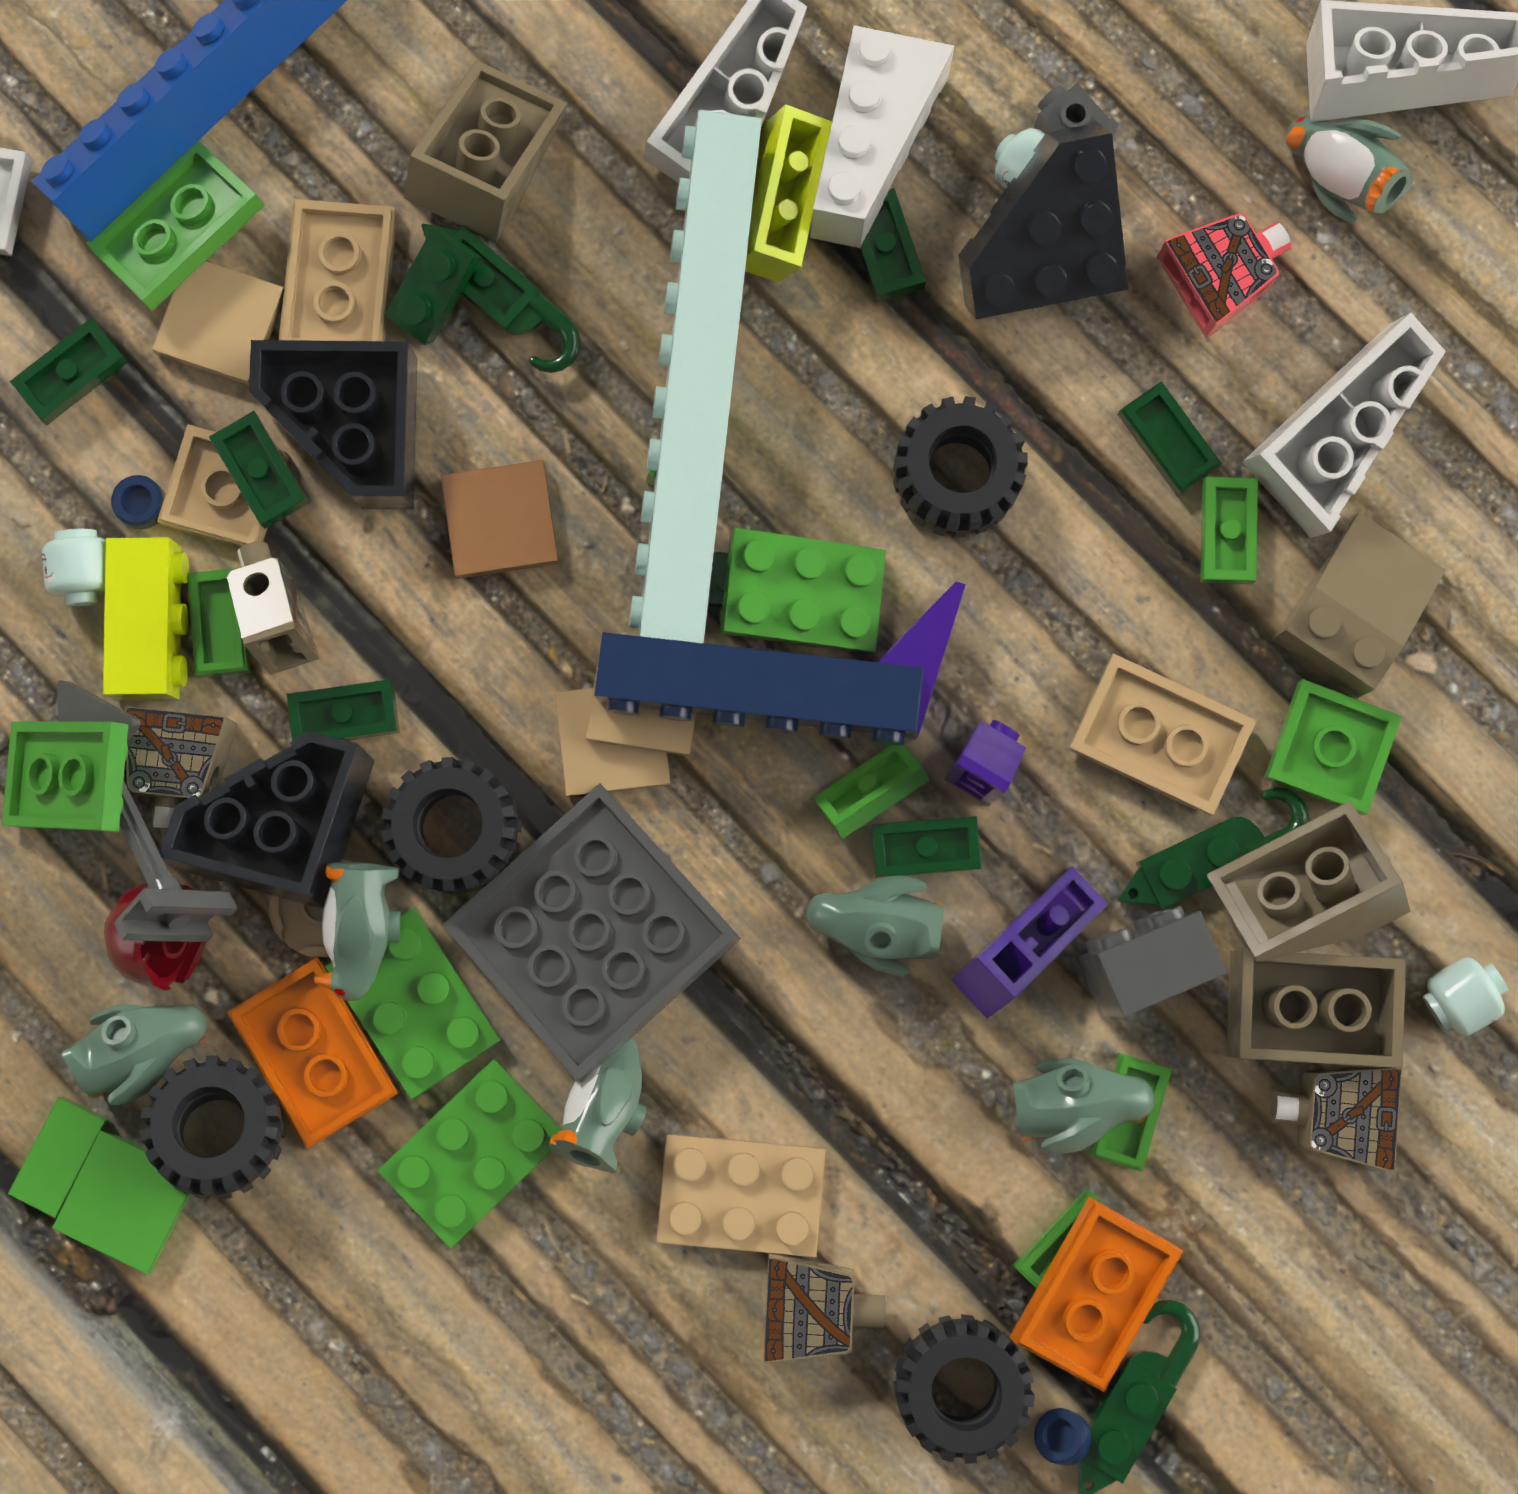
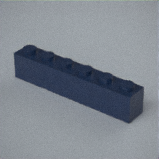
M602 632L594 696L600 703L607 704V712L621 715H638L639 707L659 709L660 718L674 721H691L692 713L713 715L712 723L721 726L744 727L745 719L766 721L765 729L774 732L797 733L798 725L819 727V736L827 738L850 739L851 731L873 733L872 741L876 743L904 745L905 737H916L924 668Z

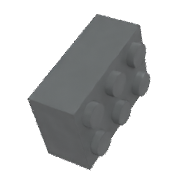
M1181 906L1174 909L1161 910L1134 921L1133 924L1136 929L1134 933L1129 927L1124 930H1113L1084 942L1088 952L1075 957L1100 1016H1128L1228 973L1201 911L1184 914Z

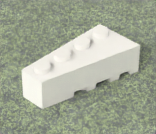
M747 0L648 138L644 159L677 183H679L680 177L689 179L691 159L682 158L685 125L695 127L699 109L762 118V127L807 6L799 0Z
M1321 0L1306 43L1310 122L1511 96L1518 82V13Z
M854 25L814 202L810 238L857 248L861 247L883 205L898 171L902 169L909 155V150L919 130H922L939 92L941 93L948 80L954 45Z
M1412 313L1388 324L1242 463L1258 478L1259 482L1310 538L1331 532L1341 517L1339 514L1345 504L1362 484L1366 477V471L1379 451L1385 448L1394 434L1393 429L1405 410L1411 407L1446 351Z

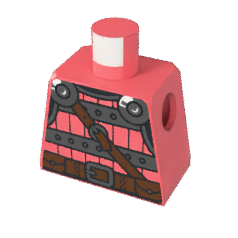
M1238 213L1167 239L1159 251L1157 259L1205 338H1208L1272 286L1279 276L1278 268L1272 259L1290 250L1291 241L1287 231L1279 222H1275L1256 233L1247 217L1242 213Z

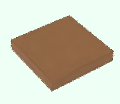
M543 460L441 475L454 574L457 579L559 564Z

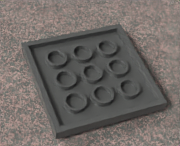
M601 783L443 924L445 929L579 1083L594 1069L606 1062L741 939Z

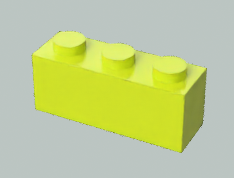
M785 104L763 124L758 149L745 266L746 272L779 283L802 267L832 121Z
M169 537L106 538L103 695L116 701L180 700V687H185L187 684L188 665L186 657L180 655L181 635H186L188 631L189 617L186 604H181V584L188 582L189 559L187 553L182 552V547Z

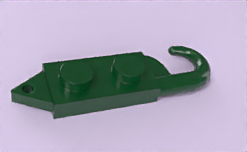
M423 223L421 227L425 239L432 228H439L441 226ZM462 225L459 230L441 227L481 256L461 295L507 334L509 333L514 336L525 335L535 330L542 323H545L558 334L563 341L561 354L552 360H542L536 356L530 357L529 364L539 371L554 373L563 371L572 365L579 355L581 346L579 330L573 321L545 298L539 289L465 226Z
M1274 787L1264 790L1261 793L1263 800H1281L1290 808L1291 821L1286 827L1264 837L1260 829L1249 819L1241 816L1229 818L1136 862L1138 869L1118 897V902L1156 905L1158 910H1162L1212 886L1207 878L1208 873L1308 823L1309 814L1305 803L1296 793L1286 788ZM1130 889H1133L1136 892V897L1134 899H1131L1128 896V891Z
M1174 1300L1158 1301L1153 1304L1143 1323L1148 1324L1158 1315L1169 1314L1179 1321L1181 1334L1168 1357L1158 1352L1142 1350L1134 1352L1125 1360L1089 1423L1092 1443L1088 1454L1078 1463V1494H1094L1115 1481L1124 1483L1177 1390L1175 1387L1196 1353L1201 1337L1197 1318L1193 1311L1183 1303ZM1092 1480V1486L1085 1488V1481Z

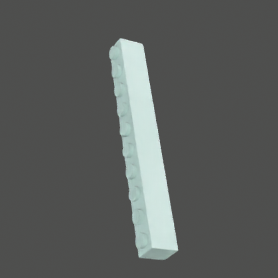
M699 109L695 127L685 125L682 158L691 159L689 179L679 178L676 210L685 211L683 231L673 230L670 262L679 263L677 283H667L664 314L674 315L671 335L662 334L658 361V366L668 367L666 387L656 386L652 418L662 419L660 439L650 438L647 458V470L656 471L654 492L644 491L641 522L650 523L648 544L638 543L635 575L644 576L642 597L632 596L629 627L639 628L638 636L704 643L762 118Z

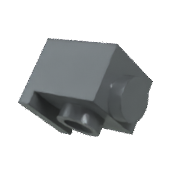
M1077 82L1067 91L1059 85L1044 96L1038 104L1041 112L1038 113L1034 129H1039L1046 134L1047 132L1098 123L1110 131L1114 137L1119 124L1113 117L1109 119ZM1072 112L1080 123L1070 122L1066 115Z

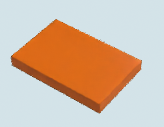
M322 957L313 959L227 1012L306 1149L313 1147L401 1093L347 1000L338 997L332 990L315 983V976L329 973Z
M1089 1196L1009 1337L1019 1346L1104 1392L1180 1259L1183 1250Z

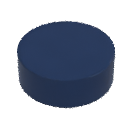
M142 475L126 477L113 490L111 496L112 510L120 521L131 528H151L158 524L157 520L164 501L165 492L149 477Z
M1055 1408L1047 1411L1038 1420L1034 1431V1440L1037 1450L1047 1461L1062 1466H1070L1079 1463L1088 1454L1092 1443V1434L1089 1424L1080 1414L1065 1408Z

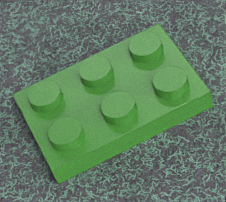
M197 141L91 242L88 241L86 245L153 311L265 205L255 192L201 142Z
M733 528L730 531L719 634L863 654L875 653L886 550Z
M11 721L2 826L119 832L120 814L123 809L122 791L125 761L128 755L127 736L129 724L117 722Z
M413 908L400 917L399 943L387 944L381 965L370 989L359 1000L348 1001V1003L410 1099L413 1100L502 1041V1038L418 909ZM332 962L325 966L328 972H332L334 968Z
M494 1058L398 1150L378 1172L451 1249L551 1152L549 1147L550 1139L554 1134L561 1131L562 1127L513 1075Z

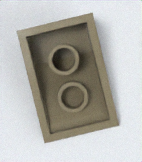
M476 60L411 153L404 199L497 242L518 209L566 111L567 103Z
M1358 512L1272 640L1359 698L1376 689L1404 647L1446 569Z
M1350 801L1207 874L1209 882L1256 962L1362 937L1411 912L1403 881Z

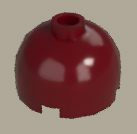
M144 883L131 888L123 894L106 919L104 939L108 958L123 977L145 987L164 991L171 990L169 985L173 982L183 984L190 978L200 962L206 942L122 940L114 922L138 894L148 887V884ZM180 884L182 890H194L187 885Z

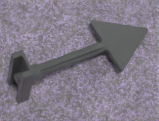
M63 680L57 683L59 722H117L129 724L127 742L140 728L141 721L138 718L76 684ZM123 780V809L120 814L119 826L144 875L148 887L138 894L114 922L121 939L130 941L208 942L214 936L208 921L214 915L232 916L238 909L230 892L182 890L178 879L169 874Z

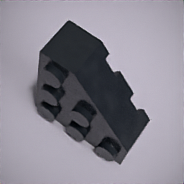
M1093 123L1047 132L1033 150L1035 154L1017 179L1015 177L1012 179L989 211L991 215L973 239L970 238L958 254L965 306L976 320L1129 290L1113 136L1110 131L1100 124Z
M251 340L249 392L275 421L362 509H414L418 358L408 341Z
M308 731L290 741V747L266 760L260 758L224 778L225 783L200 797L193 795L177 804L159 853L164 861L180 871L324 909L331 880L326 876V866L329 863L342 861L375 761L357 743Z

